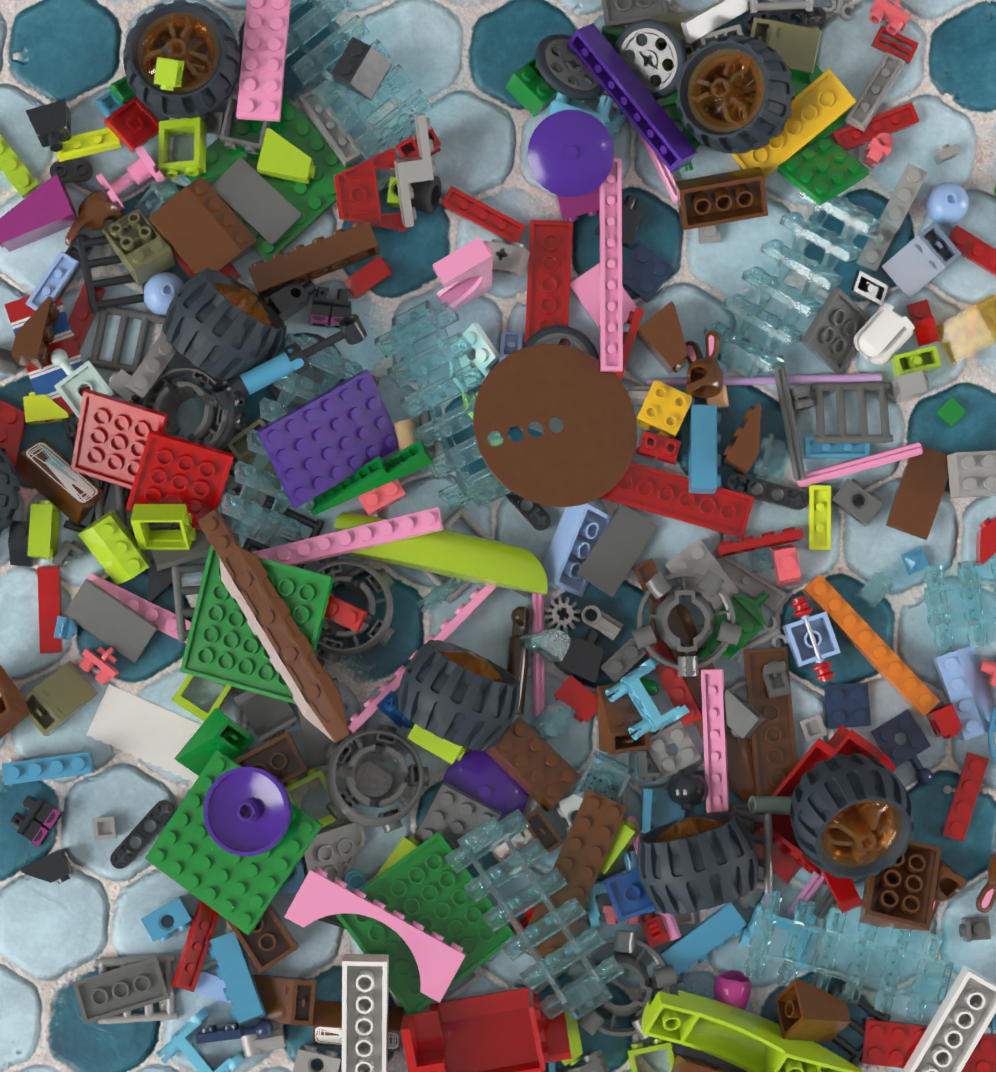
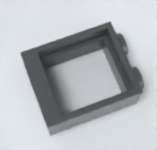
M232 90L219 139L224 144V147L236 150L238 147L245 149L248 153L257 154L261 152L265 130L270 128L271 121H263L258 143L229 137L239 92Z

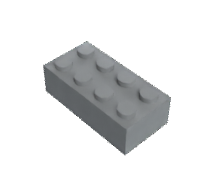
M996 451L956 452L947 455L950 498L996 496Z

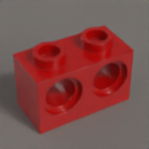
M944 704L926 714L936 737L950 739L958 735V730L963 728L953 704Z

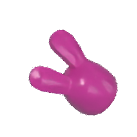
M737 970L720 973L714 984V1000L746 1011L752 988L750 978Z

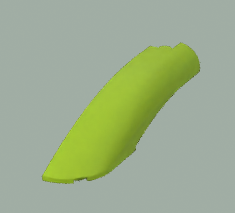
M341 512L335 521L334 528L337 532L387 519ZM444 529L341 554L343 556L423 570L473 583L547 595L548 591L545 569L540 561L528 550L519 546Z
M677 990L675 995L658 991L653 1001L648 1000L643 1012L641 1025L643 1035L703 1051L747 1072H863L847 1060L813 1041L783 1039L781 1027L775 1022L729 1004Z

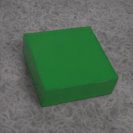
M126 76L110 84L109 89L121 104L136 97Z
M950 397L938 409L936 414L951 428L967 411Z

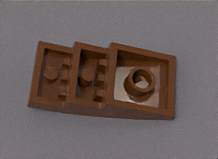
M922 446L923 453L921 455L910 457L907 460L899 486L895 492L886 526L927 540L949 474L947 455Z

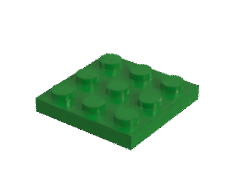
M828 137L818 140L778 165L777 170L779 174L820 206L869 176V169Z

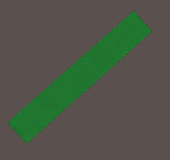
M420 439L385 461L378 456L360 467L352 476L309 500L310 512L314 516L432 464L433 461L429 449Z

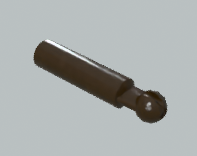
M518 606L511 614L513 625L512 636L509 637L506 671L513 674L520 681V699L516 714L524 715L530 647L528 631L532 613L529 608Z

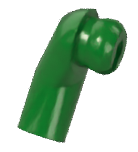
M647 678L639 679L650 696L658 694V684L654 680Z

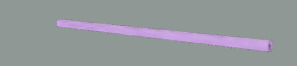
M882 373L787 375L788 384L882 381ZM775 376L723 377V385L776 384ZM687 378L646 379V386H651L657 380L671 387H686Z

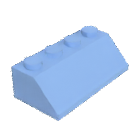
M588 504L565 508L542 564L547 575L548 584L579 597L583 596L588 581L576 573L613 517Z
M974 645L932 658L947 704H953L963 726L962 729L958 730L959 739L967 740L988 733L990 717L995 706L984 674L979 671L980 663Z

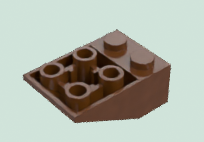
M50 296L47 297L16 333L11 354L18 365L43 370L44 363L48 364L50 351L47 350L49 343H53L55 331L52 329L54 323L58 322L60 315L57 305Z
M757 403L755 407L750 406L743 417V420L746 421L744 426L739 425L732 437L735 439L734 443H729L722 454V457L725 458L722 464L743 475L749 472L759 454L760 403Z
M618 683L598 685L599 750L614 755L650 749L649 732L634 740L631 736L638 732V730L631 734L628 731L629 727L643 720L629 695L625 694L611 702L608 698L615 693L606 696L605 691Z
M536 807L488 843L486 847L512 881L562 845L564 841L539 807Z
M253 974L267 1015L257 1020L313 1026L318 979Z

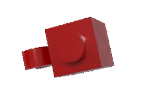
M653 912L642 917L643 921L639 922L651 948L670 940L659 914L655 915Z

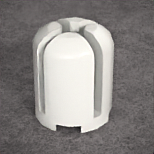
M884 303L854 336L856 349L866 360L876 365L886 364L913 335V330L915 329L906 316L902 318L898 313L892 311L895 307L888 303Z

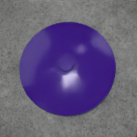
M563 110L551 114L536 127L529 141L528 162L533 176L543 188L562 197H579L594 191L605 181L613 165L614 146L608 130L596 117L583 111Z
M472 750L465 753L460 761L456 759L446 771L442 784L446 782L502 812L490 836L502 833L514 825L521 817L527 803L528 793L485 751Z
M258 767L231 769L218 777L207 792L203 807L205 826L213 841L231 854L255 856L265 853L274 848L288 830L291 821V802L287 790L276 776Z

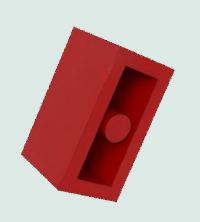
M572 675L567 678L554 694L556 697L555 702L563 709L566 707L573 711L571 716L580 723L583 720L588 723L598 711V697Z

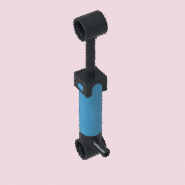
M357 314L345 316L338 323L341 331L304 350H301L299 344L295 342L283 348L284 353L230 381L222 380L212 386L211 393L219 408L226 411L237 405L243 406L245 404V397L293 372H296L298 375L310 369L311 367L306 358L343 339H346L349 345L362 342L367 337V332Z

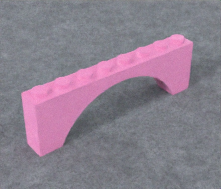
M480 237L432 265L433 270L444 286L437 293V298L448 315L492 289L493 260L491 257H493V251L488 242H482Z
M318 867L315 870L311 868L284 917L303 928L319 918L342 913L365 915L386 924L399 934L413 953L420 973V992L440 1003L466 956L462 951L464 948L454 942L451 945L444 942V937L434 931L431 934L424 930L425 926L414 920L412 923L404 919L405 915L396 910L393 913L386 910L384 903L376 899L373 902L366 899L367 894L356 888L354 891L346 888L347 883L338 878L335 881L328 878L326 871Z

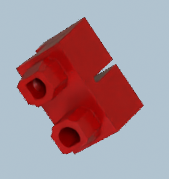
M431 127V130L428 131V136L433 141L434 151L431 152L432 156L441 151V143ZM416 134L414 139L411 136L395 145L402 159L419 157Z
M643 431L636 455L655 459L656 456L658 461L675 465L681 441Z

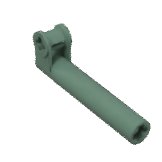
M751 796L748 801V809L751 814L772 813L790 815L792 797ZM855 804L844 808L834 817H852L855 812Z

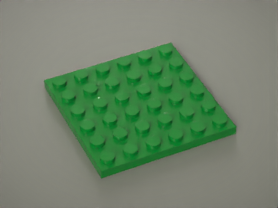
M282 95L280 122L271 121L270 129L312 158L314 166H316L314 179L310 178L309 184L259 175L302 214V217L272 246L226 203L255 237L257 242L253 248L265 261L271 260L273 255L285 250L337 201L333 176L353 167L351 164L344 167L322 134L284 95ZM238 119L232 124L229 137L258 143L263 121ZM219 136L206 148V173H199L197 176H184L191 183L203 176L212 187L240 157L258 173L257 165L260 152L251 154L246 152L245 149L238 147L236 150L228 149L221 143Z
M210 545L180 672L296 704L292 698V692L280 672L275 670L269 660L270 656L257 635H254L249 627L248 620L237 601L231 597L222 582L220 560L214 548ZM258 557L268 573L267 577L280 598L284 599L291 611L290 615L303 636L307 637L315 654L334 577Z
M216 750L145 859L244 933L251 935L323 827V824L291 802V821L288 830L274 848L255 856H238L223 850L213 841L205 826L203 815L204 801L209 788L218 777L231 769L242 766L222 751Z
M439 831L360 889V891L367 894L366 899L372 902L376 899L386 905V910L392 913L396 910L405 915L404 919L412 923L414 920L425 926L424 930L431 934L434 931L444 937V942L450 945L454 942L464 948L462 951L466 956L448 989L517 938ZM352 913L335 914L364 954L389 955L388 987L408 1014L419 1012L434 1000L420 992L421 982L417 962L409 946L398 933L386 924L365 915Z

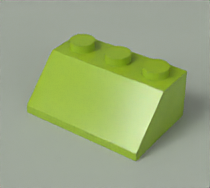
M113 509L78 533L79 537L116 585L134 578L151 564L152 560L144 550H139L135 537Z

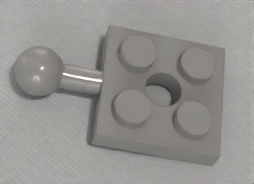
M681 720L666 728H660L657 730V733L650 736V749H647L658 771L661 772L663 779L702 759ZM671 743L676 744L678 747V752L673 756H669L666 753V747Z

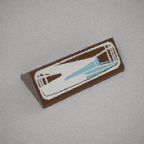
M41 438L20 453L16 472L79 526L105 492L86 475L70 470L71 462L44 438Z
M317 1000L313 1022L314 1045L342 1047V1002ZM388 1006L389 1051H400V1029L404 1007Z

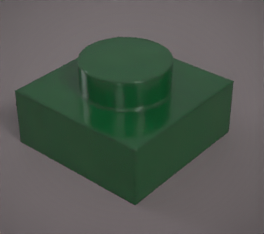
M602 26L603 36L615 49L616 42L624 31V27Z

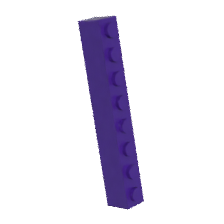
M594 23L577 29L567 44L671 173L688 165L698 153L697 150Z

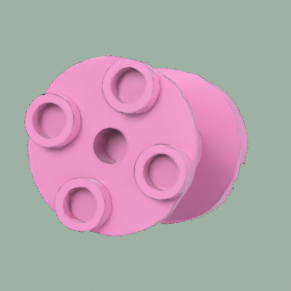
M142 145L134 149L140 159L127 167L129 172L110 185L101 172L96 176L119 210L125 209L117 195L134 183H137L139 186L152 176L158 185L166 181Z

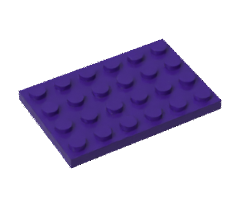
M367 369L257 430L294 508L299 507L352 476L360 467L378 456L383 458L399 448L392 420L372 375Z

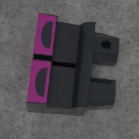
M318 287L316 297L312 299V309L309 318L310 326L330 328L331 325L332 328L340 329L339 321L345 316L352 314L350 291L348 289H338L337 299H329L330 288Z
M27 795L22 806L30 810L29 814L25 817L16 812L10 822L18 829L17 833L26 837L36 847H41L51 833L52 828L55 827L64 814V811L43 798L37 799Z

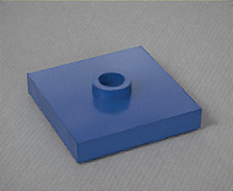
M638 868L603 881L618 923L656 909L643 888Z

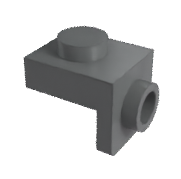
M772 661L763 667V679L769 698L791 693L785 672V661Z

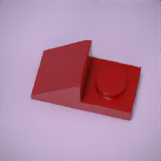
M928 300L906 305L911 323L915 327L914 333L918 347L938 342L939 336Z

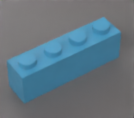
M691 404L689 409V493L715 494L717 487L721 485V475L717 474V467H720L721 454H717V446H720L721 434L717 433V425H720L721 414L717 412V405Z
M93 752L2 763L4 785L95 773Z
M730 902L659 953L668 965L673 964L676 976L678 974L683 976L692 969L691 965L696 961L701 963L710 956L708 952L714 948L719 950L727 944L726 939L730 936L737 937L745 930L743 927L747 924Z
M234 931L210 940L212 946L209 947L212 959H216L219 965L216 971L219 979L224 980L226 988H223V992L227 1001L231 1000L233 1008L230 1009L234 1022L238 1021L239 1024L244 1025L267 1016L243 946Z

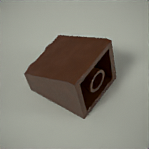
M671 301L639 327L636 334L668 374L672 371L675 373L679 372L687 363L686 358L688 356L676 308Z
M794 979L774 999L783 1039L830 1042L850 1023V1014L845 1001L800 979Z

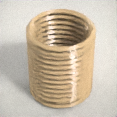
M414 418L393 424L400 451L420 440Z

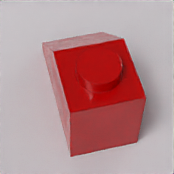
M988 517L979 525L981 529L977 532L976 564L978 566L983 565L996 553V517L992 519Z

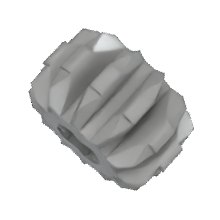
M559 596L557 598L558 605L553 600L550 601L554 609L545 608V611L552 613V615H546L544 618L545 620L553 619L548 624L549 628L555 623L557 624L555 632H559L560 626H563L564 633H567V625L572 629L576 628L571 622L572 620L580 622V618L574 617V614H580L581 610L573 611L577 602H573L569 606L570 597H567L565 603H562V598ZM561 609H565L566 614L569 615L568 619L560 620L557 614L558 610L561 612Z

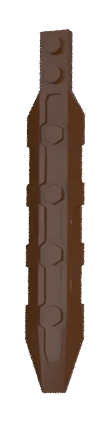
M214 509L197 522L219 557L222 582L231 597L237 601L254 635H257L270 656L269 660L275 670L280 672L303 716L333 742H339L350 734L340 691L329 673H326L313 652L312 645L307 637L303 636L290 615V609L284 599H281L276 592L259 558L239 546L219 511Z
M652 558L632 567L644 594L648 590L645 583L658 573ZM668 592L658 599H655L652 595L648 600L650 614L653 615L656 605L661 604L666 599L665 595ZM678 604L672 608L668 615V627L673 635L680 638L681 646L684 643L691 645L693 638L697 636L696 627L688 609ZM649 618V624L652 627L656 641L658 643L662 641V639H659L654 631L653 618ZM703 647L699 648L698 651L688 652V655H696ZM670 649L675 660L676 656L684 655V652ZM713 663L698 668V676H684L701 711V670L715 669ZM703 718L693 722V725L697 727L704 743ZM726 721L729 787L743 802H746L751 796H756L752 748L747 738L739 739L731 733V728L727 725Z

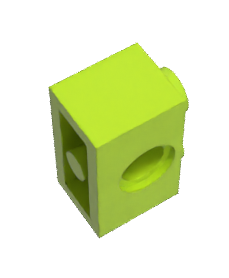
M936 345L894 355L890 359L895 378L921 370L925 373L941 367Z

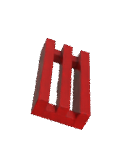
M882 25L871 44L872 47L884 53L889 52L905 60L907 64L910 63L919 43L899 33L892 35ZM883 33L899 42H902L912 47V50L905 48L900 44L881 36V34ZM878 41L883 42V43H885V44H887V45H889V46H891V47H893V48H895V49H897V50H899V51H901V52H903V53H905V54H907V55H909V56H906V55H904V54H902V53H900V52H898V51H896V50H894V49H892V48H890V47H888V46H885V45L879 43Z

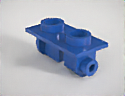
M392 690L376 705L399 728L404 726L407 729H412L415 725L414 722L407 719L399 711L398 696Z

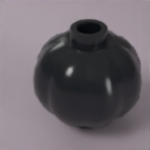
M682 769L679 770V774L671 777L667 785V791L670 799L681 806V810H694V806L703 803L706 799L708 785L703 776L697 775V770Z

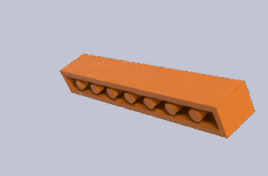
M821 574L817 575L801 590L822 613L827 612L828 618L919 716H925L940 702Z

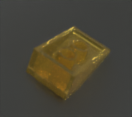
M994 294L936 326L939 340L953 366L996 343V297Z

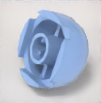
M950 182L935 186L925 200V209L928 217L941 226L957 224L965 217L969 208V198L966 191L960 185Z
M169 272L158 273L152 276L144 286L145 304L155 314L166 315L173 297L184 285L183 281L175 274Z

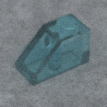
M170 178L155 183L132 209H139L150 222L149 217L180 191Z

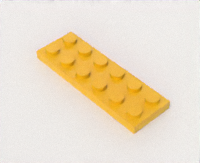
M829 68L792 100V115L790 119L786 120L783 125L784 130L778 137L771 138L768 145L758 150L731 155L742 169L760 167L766 179L778 169V165L791 158L857 103V101Z

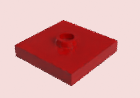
M134 97L104 120V124L132 153L135 152V148L140 145L143 146L159 134V120L137 97Z

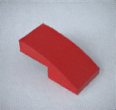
M379 256L347 278L344 284L353 297L359 299L371 288L378 286L393 272L384 259Z

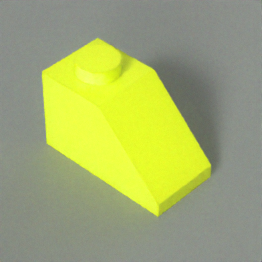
M31 392L29 396L23 397L25 422L29 425L43 424L45 420L52 419L55 420L47 423L61 422L62 419L72 417L45 394L36 395L35 392Z

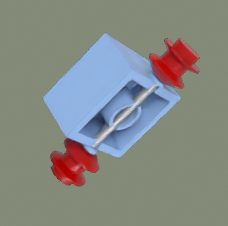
M805 596L793 599V604L789 605L790 607H795L796 612L793 616L801 617V620L782 627L796 667L816 661L819 664L814 665L812 668L813 671L818 673L815 680L820 678V681L824 682L833 679L832 674L836 673L830 670L833 662H823L824 658L841 652L827 612L809 617L807 614H810L814 608L808 607L807 602L810 599L806 600Z

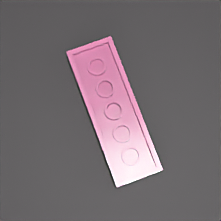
M247 0L237 119L280 122L291 0Z

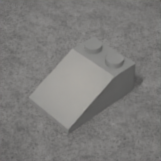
M700 538L665 564V567L671 574L692 572L705 576L708 570L712 571L725 580L721 587L729 598L739 591ZM685 578L686 590L700 592L707 601L712 603L714 610L723 604L717 593L712 597L696 587L699 582L698 580ZM675 579L681 586V579Z

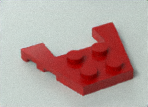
M391 148L333 176L340 220L355 223L359 221L366 223L369 221L371 226L399 232L406 231V227L402 224L401 212L381 214L375 170L395 168V148Z
M0 400V447L6 450L4 455L10 459L16 469L26 426L25 412Z

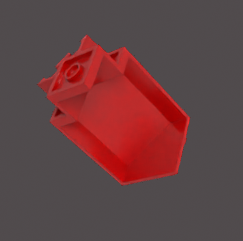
M841 725L827 743L820 738L817 739L772 796L792 797L795 786L799 785L801 777L806 771L809 772L821 760L825 761L837 754H862L867 758L871 757L878 760L892 772L896 767L884 752L852 729L849 731ZM866 800L855 803V812L852 817H833L826 825V831H842L861 823L873 812L879 801ZM772 814L773 872L787 884L801 867L810 874L815 872L821 876L820 869L808 859L797 843L790 815ZM756 822L758 826L753 834L763 836V823ZM755 844L758 857L764 858V846Z
M533 986L432 1003L429 1005V1011L403 1015L400 1032L408 1072L545 1071V1063L572 1059L563 1002L541 1006L539 992L535 993Z

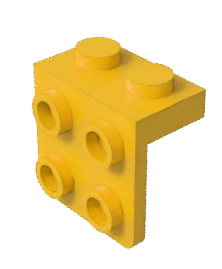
M654 381L636 418V421L639 423L638 426L647 431L653 429L658 431L657 435L674 439L692 402V397L660 381Z

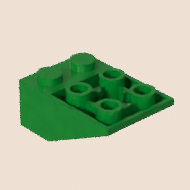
M551 51L555 56L559 57L555 51ZM535 58L517 70L505 87L534 117L550 106L558 92L542 77ZM551 66L554 71L559 72L556 67Z
M215 708L174 759L199 776L216 750L222 751L228 757L235 760L245 752L255 738L241 725Z

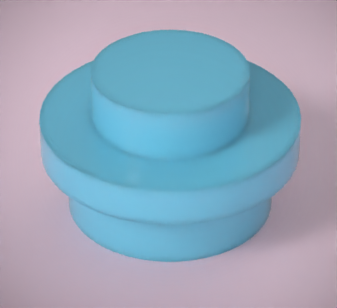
M354 869L345 875L344 882L347 883L346 887L352 891L355 888L360 890L365 886L366 877L362 871Z

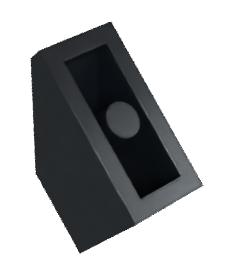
M13 520L10 524L8 538L10 565L32 567L33 558L27 556L29 522Z
M153 559L151 561L152 566L148 569L147 599L151 603H154L173 586L172 567L158 571Z
M59 849L20 868L21 873L50 883L57 881L58 884L69 880V874L74 872L64 849Z

